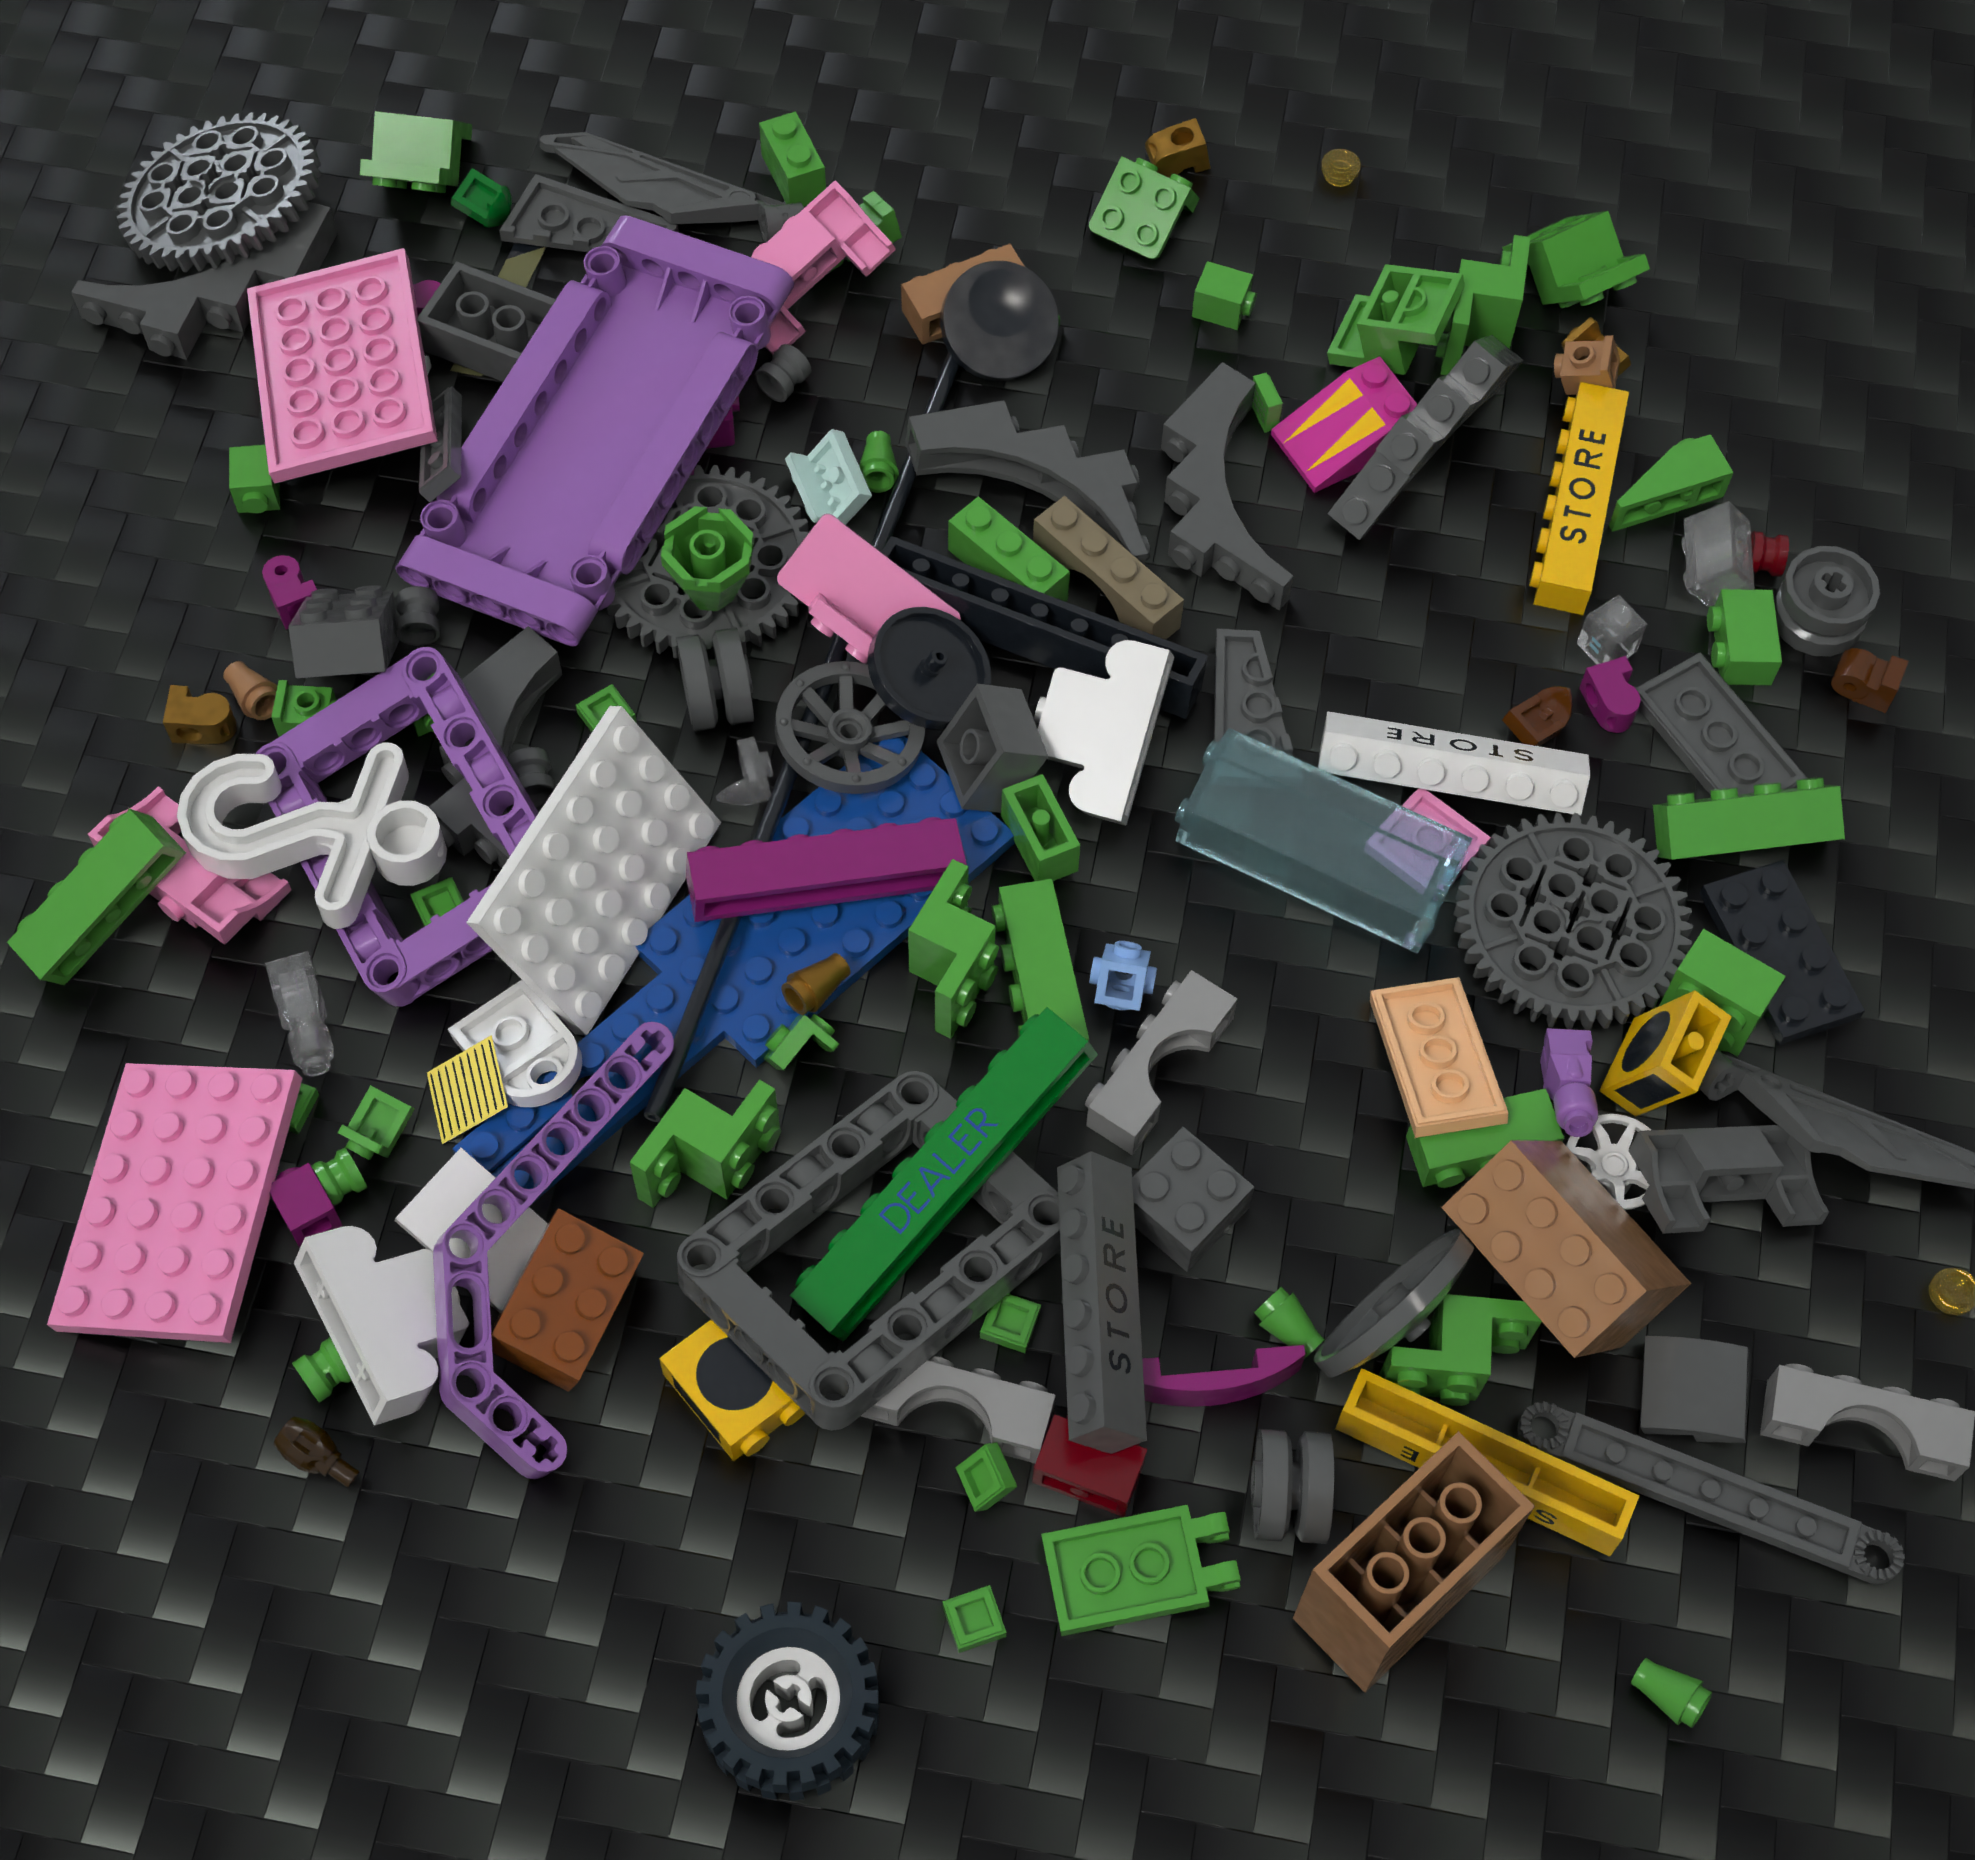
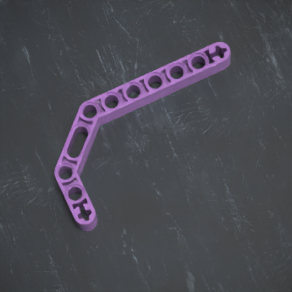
M647 1022L639 1026L454 1221L434 1245L433 1267L439 1392L441 1400L449 1410L519 1474L526 1478H542L561 1466L566 1458L567 1445L560 1432L493 1372L487 1251L670 1056L674 1046L673 1036L669 1029L661 1023ZM645 1043H648L653 1049L639 1063L633 1056ZM616 1072L622 1075L626 1082V1089L613 1086L609 1080L608 1073ZM578 1104H585L591 1107L595 1112L596 1121L584 1120L578 1113ZM555 1137L559 1139L564 1145L565 1155H556L551 1152L547 1147L546 1138ZM516 1170L526 1171L531 1175L534 1182L533 1189H525L518 1185L514 1177ZM492 1204L496 1206L502 1214V1223L496 1224L486 1220L482 1212V1205ZM458 1238L465 1241L470 1249V1257L464 1259L455 1256L450 1250V1239ZM455 1286L466 1288L472 1296L475 1337L472 1348L462 1347L454 1339L451 1292L452 1287ZM465 1375L474 1380L477 1387L475 1397L469 1398L460 1394L456 1386L457 1376ZM495 1409H504L510 1413L513 1419L511 1431H502L494 1424L493 1411ZM527 1429L530 1433L522 1438L523 1441L516 1445L513 1439ZM541 1444L545 1447L546 1451L543 1454L544 1460L538 1463L532 1456L536 1452L535 1447Z

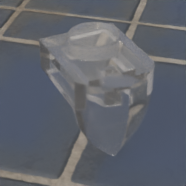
M754 736L738 740L739 763L744 779L722 790L715 796L716 801L735 806H749L767 802L771 796L767 778L773 776L767 751L759 752Z

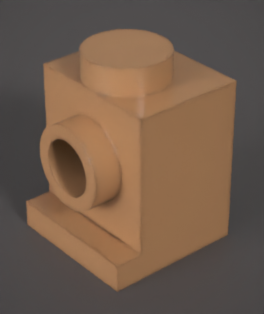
M1605 336L1604 341L1565 342L1564 353L1555 355L1554 374L1556 378H1561L1566 395L1577 394L1580 382L1616 388L1620 357L1614 336Z

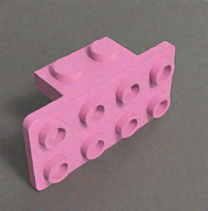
M824 514L820 517L777 575L779 585L808 606V612L814 616L810 623L830 638L834 633L848 642L845 649L864 664L868 662L869 646L876 632L887 619L901 610L912 607H929L942 610L961 620L960 614L956 609L832 514Z

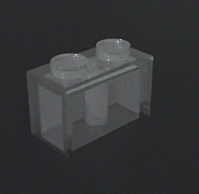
M1730 501L1684 518L1685 537L1682 538L1681 543L1686 555V572L1683 574V580L1687 591L1691 595H1695L1707 607L1715 606L1721 589L1755 590L1750 520Z

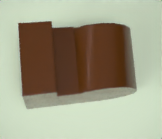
M1848 649L1841 655L1831 685L1838 694L1851 699V701L1886 713L1899 689L1909 661L1892 655L1888 662L1877 658L1873 653L1864 649Z

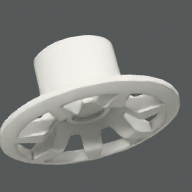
M1599 1115L1592 1129L1598 1146L1596 1151L1591 1148L1576 1147L1580 1137L1570 1136L1566 1146L1578 1159L1588 1163L1586 1168L1624 1210L1645 1205L1642 1200L1644 1194L1637 1198L1624 1200V1195L1632 1184H1636L1646 1190L1649 1186L1641 1171H1638V1166L1628 1150L1635 1130L1639 1132L1651 1129L1640 1121L1625 1115ZM1616 1123L1628 1127L1618 1143L1611 1144L1609 1135L1601 1126L1602 1124Z

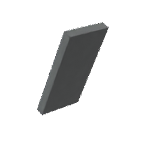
M1701 652L1636 687L1641 698L1639 706L1641 713L1709 794L1710 790L1733 787L1738 788V795L1754 793L1753 785L1775 782L1781 783V790L1797 788L1796 780L1807 778Z

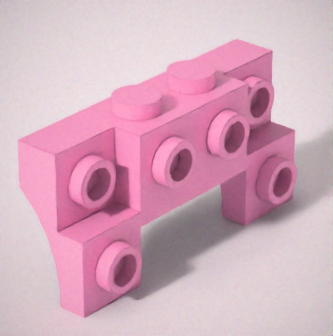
M836 180L801 212L790 217L783 224L779 232L768 242L759 245L752 253V258L782 268L794 281V288L770 326L771 338L765 348L772 355L781 345H792L806 332L788 309L839 262L847 257L867 277L896 250L893 243L871 221Z
M158 786L151 794L130 809L153 816L186 854L149 894L159 901V907L171 919L178 922L182 918L195 928L200 926L225 945L253 916L261 921L292 889L287 880L284 878L281 880L272 873L254 879H227L205 870L191 855L185 840L178 835L181 832L177 819L179 804L166 796L163 789ZM128 809L117 814L107 815L88 833L94 846L109 831L112 821L121 814L126 813Z

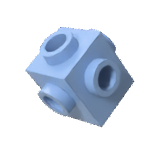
M1117 941L1114 945L1106 943L1102 958H1093L1089 983L1097 985L1094 1003L1103 1004L1116 1010L1131 1009L1140 1011L1144 993L1153 994L1157 968L1149 966L1151 951L1141 950L1142 947L1139 944L1130 941Z

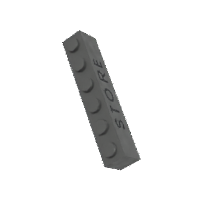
M1090 1151L1057 1167L1069 1441L1113 1454L1147 1441L1132 1167Z

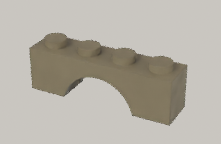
M1063 496L1034 519L1033 541L1066 569L1076 570L1090 578L1109 599L1120 623L1165 640L1180 629L1184 599L1066 496Z

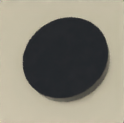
M988 261L971 267L952 284L942 303L940 327L949 353L962 368L981 379L1004 382L1019 379L1029 374L1050 354L1058 334V311L1052 293L1034 272L1017 263Z
M912 607L901 610L886 620L870 643L868 670L876 692L889 709L914 725L929 729H945L977 684L991 685L990 662L982 643L967 625L942 610L929 607Z

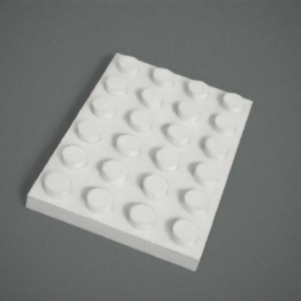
M609 706L466 923L574 1034L586 1036L638 956L639 952L635 945L638 946L644 943L647 938L648 929L661 919L685 881L687 852H694L702 847H706L721 821L622 706Z

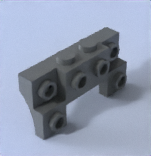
M1778 1125L1639 1131L1628 1150L1649 1184L1642 1200L1663 1234L1704 1231L1711 1218L1702 1202L1766 1199L1783 1227L1823 1224L1829 1214V1210L1824 1204L1814 1180L1810 1151Z

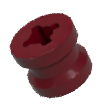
M1753 531L1747 546L1745 571L1756 574L1760 570L1768 571L1771 576L1781 577L1787 563L1789 537L1778 534L1774 538L1766 537L1763 532Z

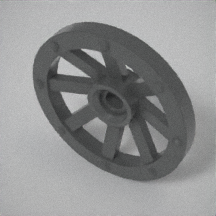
M840 661L815 666L801 673L786 687L777 706L775 737L787 763L809 782L824 789L840 793H870L882 790L900 781L910 772L920 756L925 728L914 725L906 720L872 727L871 723L887 706L878 693L862 712L853 709V683L875 689L869 675L868 664ZM839 683V710L833 713L814 691L815 689L828 684ZM800 700L808 706L825 727L791 719L793 711ZM908 735V741L899 755L873 744L874 742ZM795 736L827 744L807 754ZM862 755L884 766L871 771L861 772L858 756ZM838 756L844 759L846 771L830 768L823 765V763Z

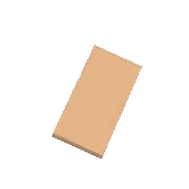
M1459 977L1370 991V1004L1415 1138L1508 1123L1509 1113Z

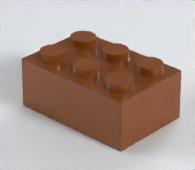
M558 1208L548 1222L491 1330L492 1353L569 1392L579 1382L644 1253Z

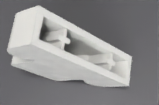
M1123 640L1113 645L1106 655L1105 666L1110 675L1109 679L1065 668H1057L1053 673L1047 698L1040 697L1035 711L1034 722L1039 723L1038 732L1048 754L1047 759L1084 769L1079 771L1069 784L1071 801L1083 813L1099 819L1127 825L1174 660L1170 650L1137 641Z
M345 1226L305 1237L294 1265L375 1426L419 1410L437 1380L439 1369L435 1358H438L433 1252L429 1249H421L375 1262L374 1258L377 1247L372 1236L362 1228ZM452 1287L453 1334L455 1341L459 1344L469 1326V1322L460 1306L458 1291L456 1287Z

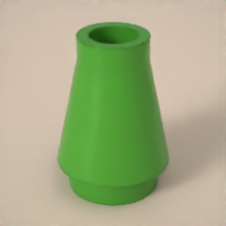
M874 431L867 436L866 446L859 464L869 490L875 493L891 489L899 476L891 447V438L883 431Z
M1280 1287L1254 1312L1262 1321L1259 1326L1287 1346L1304 1345L1306 1353L1304 1359L1325 1340L1316 1330L1294 1292L1289 1295L1283 1287Z
M1645 1658L1640 1664L1631 1681L1633 1686L1640 1689L1677 1725L1683 1722L1691 1728L1698 1722L1712 1696V1692L1703 1687L1704 1681L1656 1664L1648 1658Z

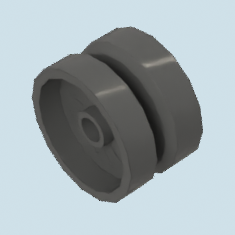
M1817 546L1802 551L1791 561L1774 599L1778 634L1781 639L1795 650L1811 656L1831 657L1850 649L1859 641L1880 596L1879 580L1870 564L1856 553L1838 546Z
M737 627L714 631L712 636L714 659L709 660L704 641L698 634L676 637L681 675L693 733L716 728L718 723L717 700H722L726 719L732 726L754 722L751 674L747 655L743 654Z
M1259 1429L1255 1460H1253L1251 1473V1506L1253 1507L1254 1538L1256 1540L1282 1541L1289 1529L1291 1510H1293L1294 1530L1302 1543L1327 1544L1331 1530L1334 1499V1450L1332 1435L1328 1432L1304 1431L1298 1440L1295 1462H1293L1291 1439L1285 1430Z

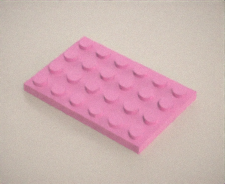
M404 248L247 288L268 471L274 484L438 442L420 326L417 321L418 313L410 262Z
M126 1063L47 1325L56 1332L231 1343L269 1204L272 1182L276 1178L302 1077L295 1070Z

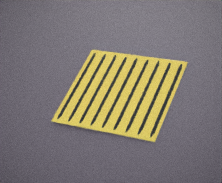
M492 1035L427 1072L442 1144L508 1107Z

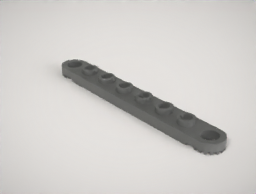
M1545 1401L1534 1403L1526 1408L1518 1422V1436L1521 1442L1606 1481L1868 1583H1887L1900 1572L1904 1565L1905 1554L1902 1552V1545H1899L1898 1540L1895 1537H1891L1888 1532L1883 1533L1880 1530L1865 1526L1862 1522L1583 1414L1572 1413L1559 1408L1554 1403L1548 1404ZM1536 1417L1548 1418L1556 1427V1436L1549 1438V1440H1540L1539 1436L1537 1438L1535 1437L1536 1434L1532 1433L1530 1421ZM1876 1545L1884 1549L1889 1557L1888 1568L1876 1570L1874 1566L1870 1567L1871 1564L1867 1563V1559L1864 1557L1866 1546Z

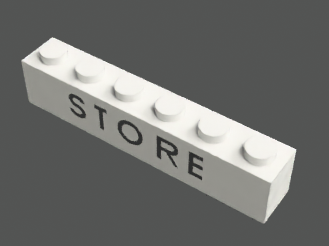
M1327 711L1318 763V772L1569 814L1578 813L1580 816L1590 780L1589 755L1329 711Z

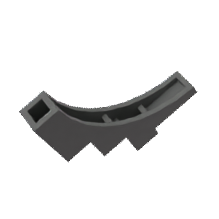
M306 201L309 207L308 210L297 211L300 218L298 222L286 223L289 228L288 232L277 231L274 233L277 241L264 240L262 242L263 250L249 249L248 258L237 254L233 264L230 265L225 261L219 264L216 269L212 267L204 272L174 281L147 285H105L78 280L71 293L82 319L96 325L105 324L120 328L131 334H143L149 350L161 356H174L187 360L206 323L220 329L228 328L240 332L245 331L251 320L247 288L320 269L337 236L331 208Z
M1493 335L1475 340L1449 374L1439 377L1414 410L1399 418L1375 449L1377 451L1327 514L1357 539L1361 540L1426 462L1482 404L1500 391L1524 360Z
M1222 362L1163 424L1161 450L1165 451L1172 460L1181 462L1167 476L1164 502L1177 514L1185 515L1170 531L1168 556L1179 567L1186 570L1189 569L1200 577L1210 567H1213L1224 579L1234 581L1250 591L1258 601L1268 603L1277 610H1280L1290 598L1293 575L1271 559L1248 534L1233 507L1225 479L1224 456L1236 428L1252 408L1255 382Z
M1004 400L909 417L905 444L916 475L948 472L979 474L1017 483L1039 492L1055 502L1066 496L1141 563L1145 565L1146 560L1150 558V545L1147 537L1139 532L1136 524L1137 513L1132 502L1135 490L1139 488V474L1135 465H1130L1124 449L1079 457L1078 446L1074 440L1070 441L1064 425L1020 432L1017 418L1010 416Z
M528 626L461 679L506 757L510 755V750L522 722L539 697L562 676L558 651ZM474 738L469 739L465 743L464 747L468 746ZM441 745L439 750L444 763L441 770L454 787L431 804L429 808L437 816L446 848L452 845L463 856L475 848L476 852L485 862L492 864L495 861L503 868L510 857L509 853L492 835L469 794L473 790L462 774L453 766ZM507 809L504 810L502 816L508 813Z

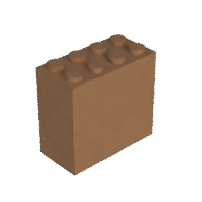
M1511 1140L1441 1207L1574 1358L1623 1347L1692 1284L1562 1141Z
M1458 1431L1312 1570L1293 1619L1366 1693L1504 1558L1535 1506Z

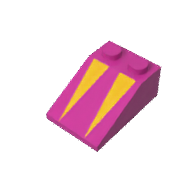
M1379 356L1343 373L1272 428L1271 436L1315 493L1360 472L1399 418L1412 412L1417 403Z

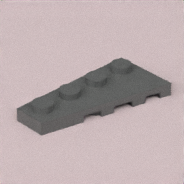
M535 174L499 231L501 241L589 252L603 244L620 216H631L678 233L679 226L678 224L668 223L663 217Z
M1217 628L1213 785L1300 790L1302 784L1299 768H1296L1292 743L1289 734L1285 730L1282 719L1283 711L1279 697H1276L1272 684L1273 676L1260 631Z

